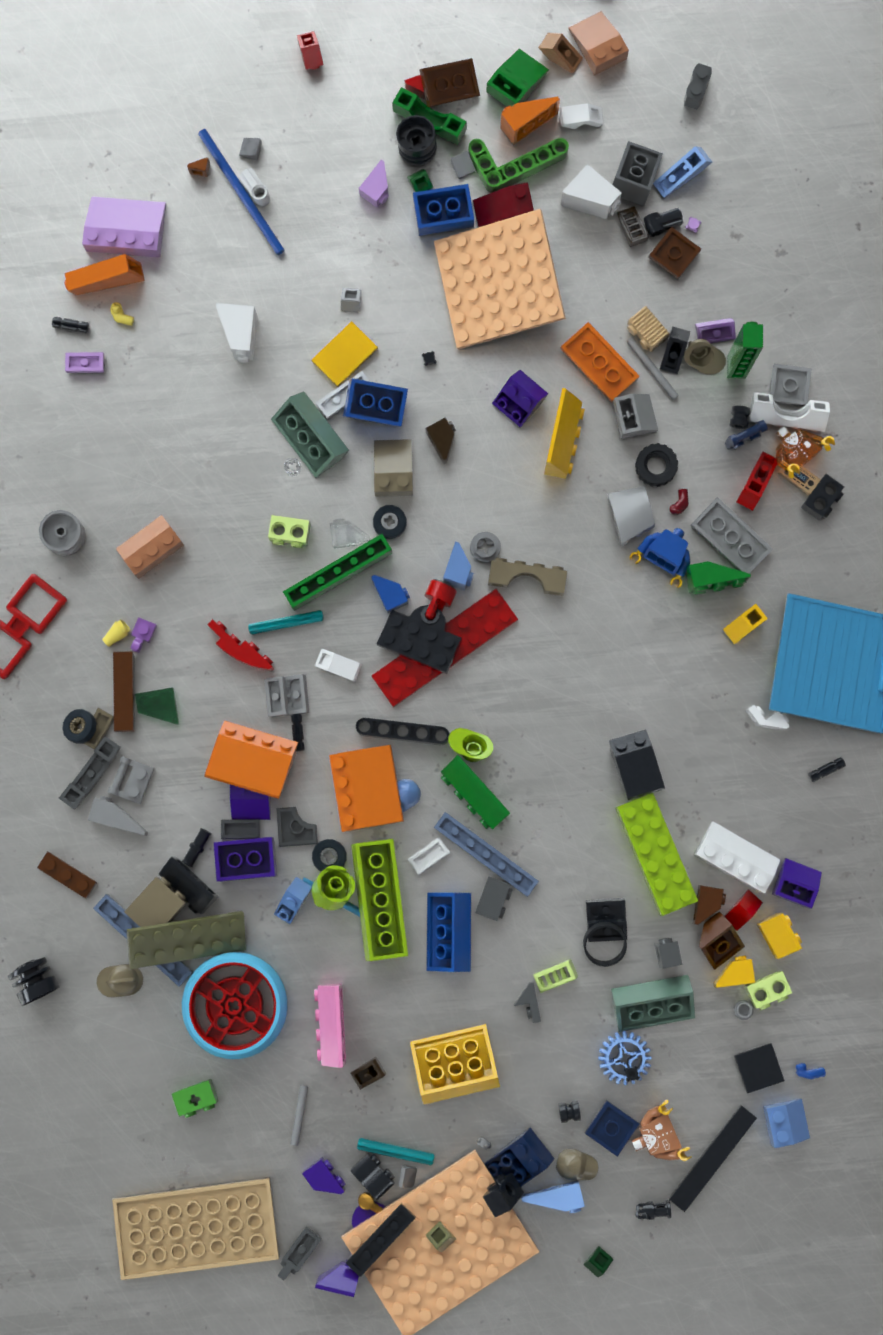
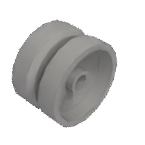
M52 511L40 523L39 536L41 541L49 550L57 555H72L79 551L84 544L86 537L85 528L76 516L68 511Z

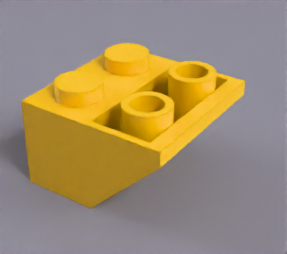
M776 913L757 923L775 959H780L802 949L800 936L797 932H793L791 929L793 924L789 916H785L783 913Z

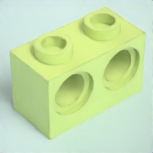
M271 515L268 538L275 545L289 543L295 548L307 546L310 521ZM278 527L285 529L282 535L275 534V530ZM296 530L304 532L300 538L294 537L293 534Z
M780 970L756 980L755 983L744 986L753 1008H759L760 1010L770 1007V1003L775 1000L782 1002L788 999V995L792 993L783 971ZM776 982L782 984V990L779 993H776L773 989ZM758 990H763L765 996L762 1000L758 1001L755 994Z

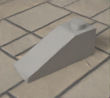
M101 796L100 799L94 798L89 821L147 836L148 832L116 803H112V798Z

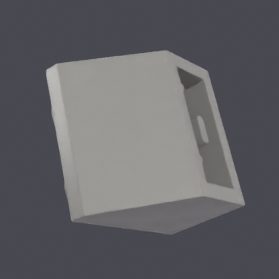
M629 394L614 398L612 404L621 439L658 431L650 394Z

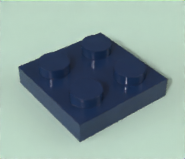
M606 1100L585 1131V1134L618 1157L639 1126V1123Z

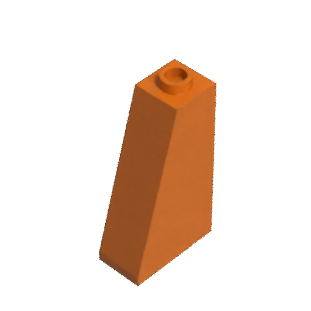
M122 254L65 273L66 280L64 283L69 292L81 295L145 281L141 263L126 254Z

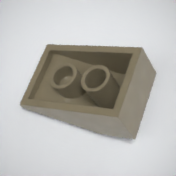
M412 439L374 440L375 497L413 496Z

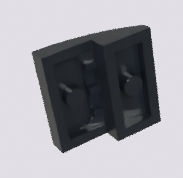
M625 898L586 900L587 930L596 923L610 922L621 928L627 940ZM607 927L595 930L588 938V942L624 940L618 931Z

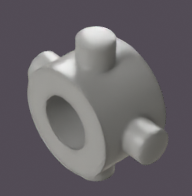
M485 1138L477 1139V1144L483 1149L491 1148V1143Z

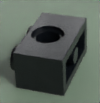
M503 1173L494 1179L495 1182L487 1187L488 1191L483 1196L494 1217L510 1211L524 1194L513 1173L506 1176Z

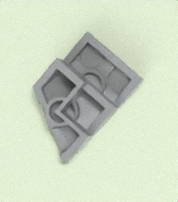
M645 486L608 494V500L622 546H625L627 541L634 536L638 538L644 532L655 527Z

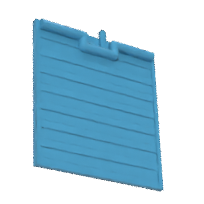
M788 593L769 710L883 734V614Z

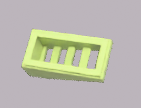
M571 959L533 974L540 993L578 978ZM565 966L567 967L568 972H569V974H570V976H568V977H567V974H566V972H565V970H564V967H565ZM558 969H559V971H560V973H561V975H562V978H563V979H561V980L559 979V976H558L557 971H556V970H558ZM550 972H552V975L554 977V983H552V980L550 978ZM542 975H544L546 978V981L548 983L547 986H545L542 980Z

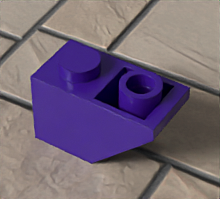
M321 1157L302 1173L313 1190L336 1194L345 1192L344 1186L346 1183L340 1175L336 1176L332 1171L334 1167L328 1159L324 1160Z

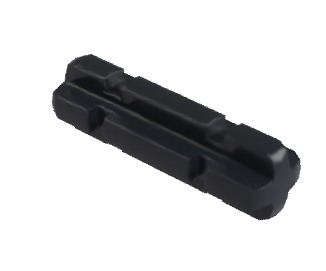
M54 317L52 319L53 328L60 329L62 327L64 330L75 332L79 330L81 333L89 331L88 322L82 321L79 323L77 320L66 318L62 320L61 317Z
M292 714L293 741L298 742L296 751H303L305 748L304 742H302L304 740L303 726L301 724L302 715Z
M840 757L835 759L834 762H829L819 767L818 770L810 772L809 777L811 781L815 782L821 779L820 777L823 778L837 771V769L845 767V761Z

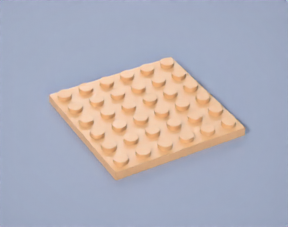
M541 209L434 241L457 349H463L566 319Z

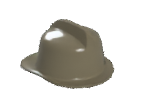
M704 339L689 341L688 348L684 352V359L688 365L707 375H713L723 370L726 365V358L721 350Z
M129 964L109 966L99 973L96 984L98 990L107 997L130 996L137 993L142 987L143 975L139 968L131 969Z

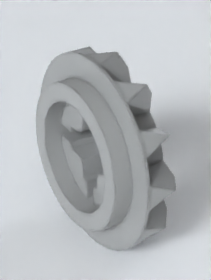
M490 532L478 533L473 537L470 544L473 557L480 562H489L496 559L501 549L499 539ZM483 540H485L487 545L492 546L488 548L487 555L484 549H477L483 546Z

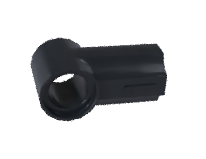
M679 208L660 214L658 212L651 213L643 218L650 237L658 236L665 232V230L684 223Z

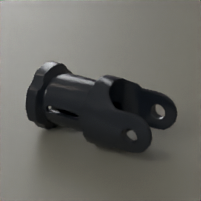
M666 1200L664 1203L649 1201L638 1204L635 1215L638 1219L654 1220L656 1217H667L670 1219V1201Z

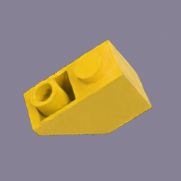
M754 604L722 630L733 644H736L768 618L758 605Z

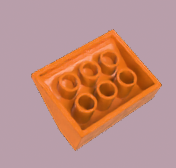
M224 720L204 777L279 799L294 762L298 742Z
M391 745L329 755L342 832L404 821Z

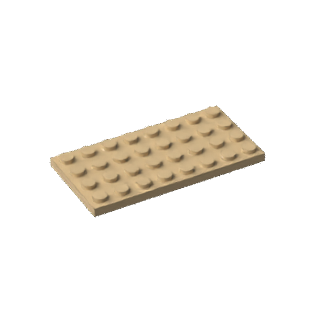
M270 1178L112 1199L121 1280L279 1259Z

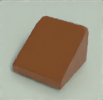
M206 157L189 163L187 165L189 173L208 177L210 168L209 158Z

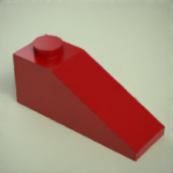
M762 451L736 501L737 503L752 511L754 510L779 459Z

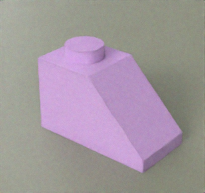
M380 160L359 187V195L375 207L384 204L389 197L383 160Z

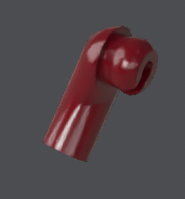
M688 489L678 490L679 500L670 506L671 514L679 515L688 507Z

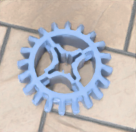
M626 1031L622 1032V1037L616 1032L615 1040L608 1036L611 1043L608 1044L604 1041L602 1044L607 1047L606 1050L599 1049V1052L604 1053V1056H599L598 1059L605 1061V1063L599 1066L600 1068L607 1067L603 1074L608 1075L611 1073L609 1076L610 1081L617 1077L616 1084H620L621 1079H623L624 1085H627L626 1074L615 1072L611 1066L621 1064L625 1068H632V1061L641 1056L637 1069L638 1076L640 1077L639 1080L641 1081L642 1077L639 1073L642 1072L647 1075L648 1072L643 1068L644 1066L651 1067L649 1063H646V1060H651L652 1057L645 1055V1053H649L651 1050L650 1048L643 1049L647 1042L643 1041L639 1044L641 1036L638 1035L634 1040L633 1032L629 1034V1037H627ZM623 1042L633 1043L639 1050L628 1052ZM617 1045L618 1055L609 1060L612 1048ZM623 1052L626 1055H630V1058L627 1059V1064L624 1061H620L623 1057Z

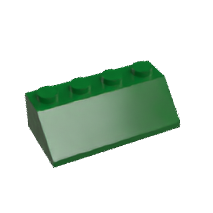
M459 755L441 771L443 776L440 778L447 786L451 784L456 789L454 794L460 800L463 798L468 803L466 807L473 815L477 813L482 818L479 821L486 829L490 827L493 830L510 814Z

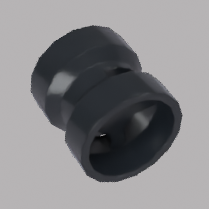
M732 406L731 414L733 417L730 419V427L747 429L749 425L747 417L750 415V408L746 406Z
M572 1101L570 1105L558 1103L561 1123H567L571 1119L581 1121L578 1101Z

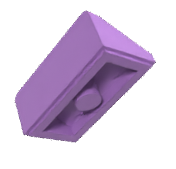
M732 318L695 324L697 339L707 340L710 344L736 339L735 321Z

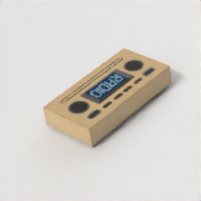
M789 458L786 463L788 465L798 464L800 474L794 472V477L789 478L788 471L784 467L778 474L809 496L821 479Z

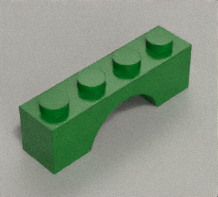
M402 87L392 102L393 112L404 118L414 115L427 118L433 124L435 134L456 145L459 144L467 130V121L452 113L443 114L427 107L418 95Z

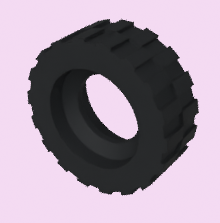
M657 443L644 447L640 451L635 463L638 478L644 484H648L651 487L666 485L673 479L678 470L677 455L665 444ZM654 456L663 458L666 462L664 472L661 474L651 473L647 467L650 458Z

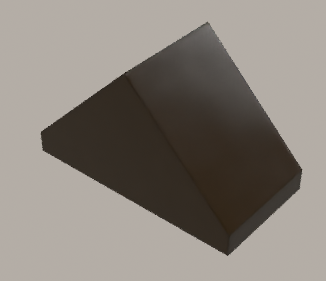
M374 1057L350 1074L361 1090L383 1078L386 1072L377 1057Z

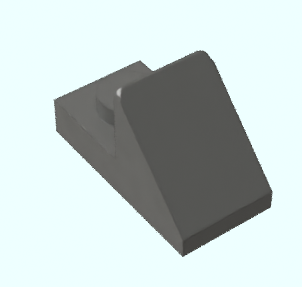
M529 982L514 1003V1006L529 1004L530 1007L526 1008L528 1019H532L533 1023L541 1022L534 982Z

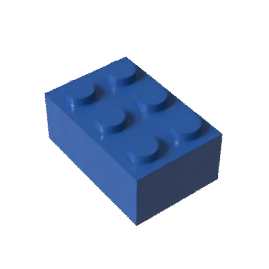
M468 184L413 192L419 236L474 227V214Z
M351 378L349 379L343 417L401 427L408 389Z

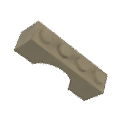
M496 558V560H491L488 585L507 588L513 579L520 576H530L540 582L544 594L563 596L567 571L559 566H552L551 569L545 568V565L534 563L531 566L526 565L524 561L510 563L507 562V559Z

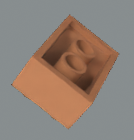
M602 11L569 27L570 33L594 76L627 60L628 47L620 33Z

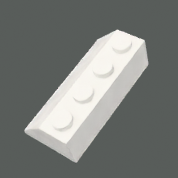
M713 821L694 853V856L761 894H765L780 862V859Z

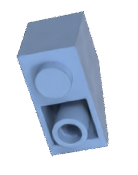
M296 877L286 890L274 915L291 924L308 897L312 886Z

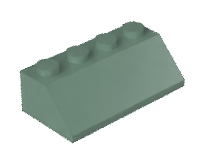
M304 391L290 396L271 418L315 478L338 463L349 451Z
M688 975L611 989L618 1032L695 1018L694 993Z

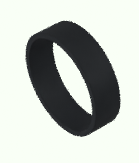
M599 922L587 930L583 939V946L586 956L592 963L608 967L622 960L627 950V941L620 927L610 922ZM600 928L615 929L624 939L623 949L620 954L608 961L593 958L586 949L589 936Z

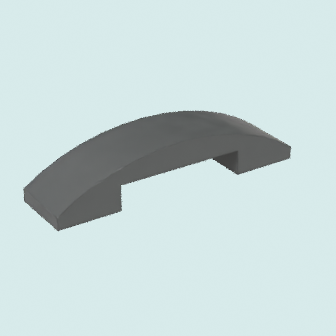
M105 736L94 750V754L74 781L69 783L59 799L75 810L106 772L121 747Z

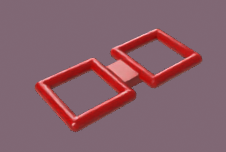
M36 574L29 576L7 604L6 609L14 616L7 624L0 620V629L22 645L5 669L0 668V678L2 679L8 678L32 647V644L23 637L31 628L36 633L42 634L67 602V598ZM34 583L58 600L40 624H37L16 608V605Z

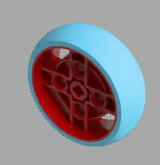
M223 953L205 961L189 978L182 997V1016L188 1033L202 1049L224 1059H243L265 1050L277 1038L287 1016V995L279 975L264 960L247 953ZM241 966L248 968L242 977L229 976L218 982L209 977L213 972L224 967ZM263 979L268 984L273 997L274 1008L272 1018L263 1013L264 1001L258 988ZM243 983L250 986L249 994L241 992L240 987ZM216 989L223 992L221 1000H216L213 996ZM198 994L206 998L205 1009L211 1023L206 1032L197 1017L196 999ZM237 1001L239 1009L232 1010L230 1002ZM248 1011L255 1013V1021L250 1022L246 1019ZM221 1017H226L229 1021L226 1028L219 1025ZM250 1030L260 1034L255 1040L242 1045L222 1043L227 1034L241 1035Z

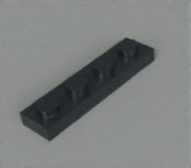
M401 1203L347 1260L346 1264L361 1277L416 1216Z

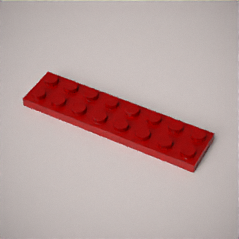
M494 589L447 622L446 632L462 638L450 668L518 621V618L497 589ZM400 655L371 675V677L390 704L395 707L443 672Z

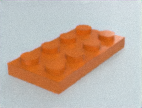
M589 322L560 347L611 403L614 398L621 395L640 377Z

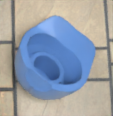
M411 779L397 781L402 813L415 806L420 800V788Z

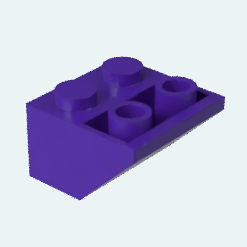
M518 370L508 379L492 404L515 424L522 427L549 393L523 371Z
M785 858L772 895L812 909L819 891L822 872Z

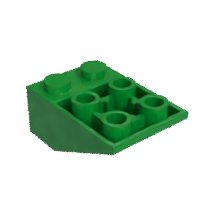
M519 48L489 79L486 92L506 107L509 105L512 107L516 103L527 100L549 69Z
M709 561L689 565L685 574L689 593H695V595L705 594L710 589H713L714 592L725 590V587L731 585L732 588L742 587L751 577L749 573Z

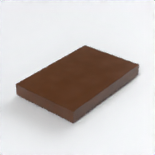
M472 58L419 70L427 107L480 96Z

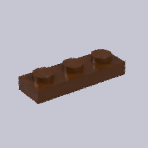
M47 851L37 867L85 899L88 898L97 884L95 880Z

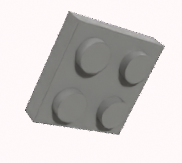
M774 363L770 394L773 395L775 403L804 407L808 403L812 369Z

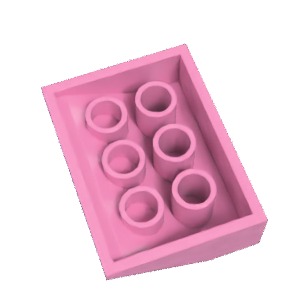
M342 984L318 985V990H314L315 1002L318 1001L319 1009H315L316 1021H319L320 1029H316L317 1041H320L321 1049H317L318 1061H321L322 1066L342 1068L346 1064Z

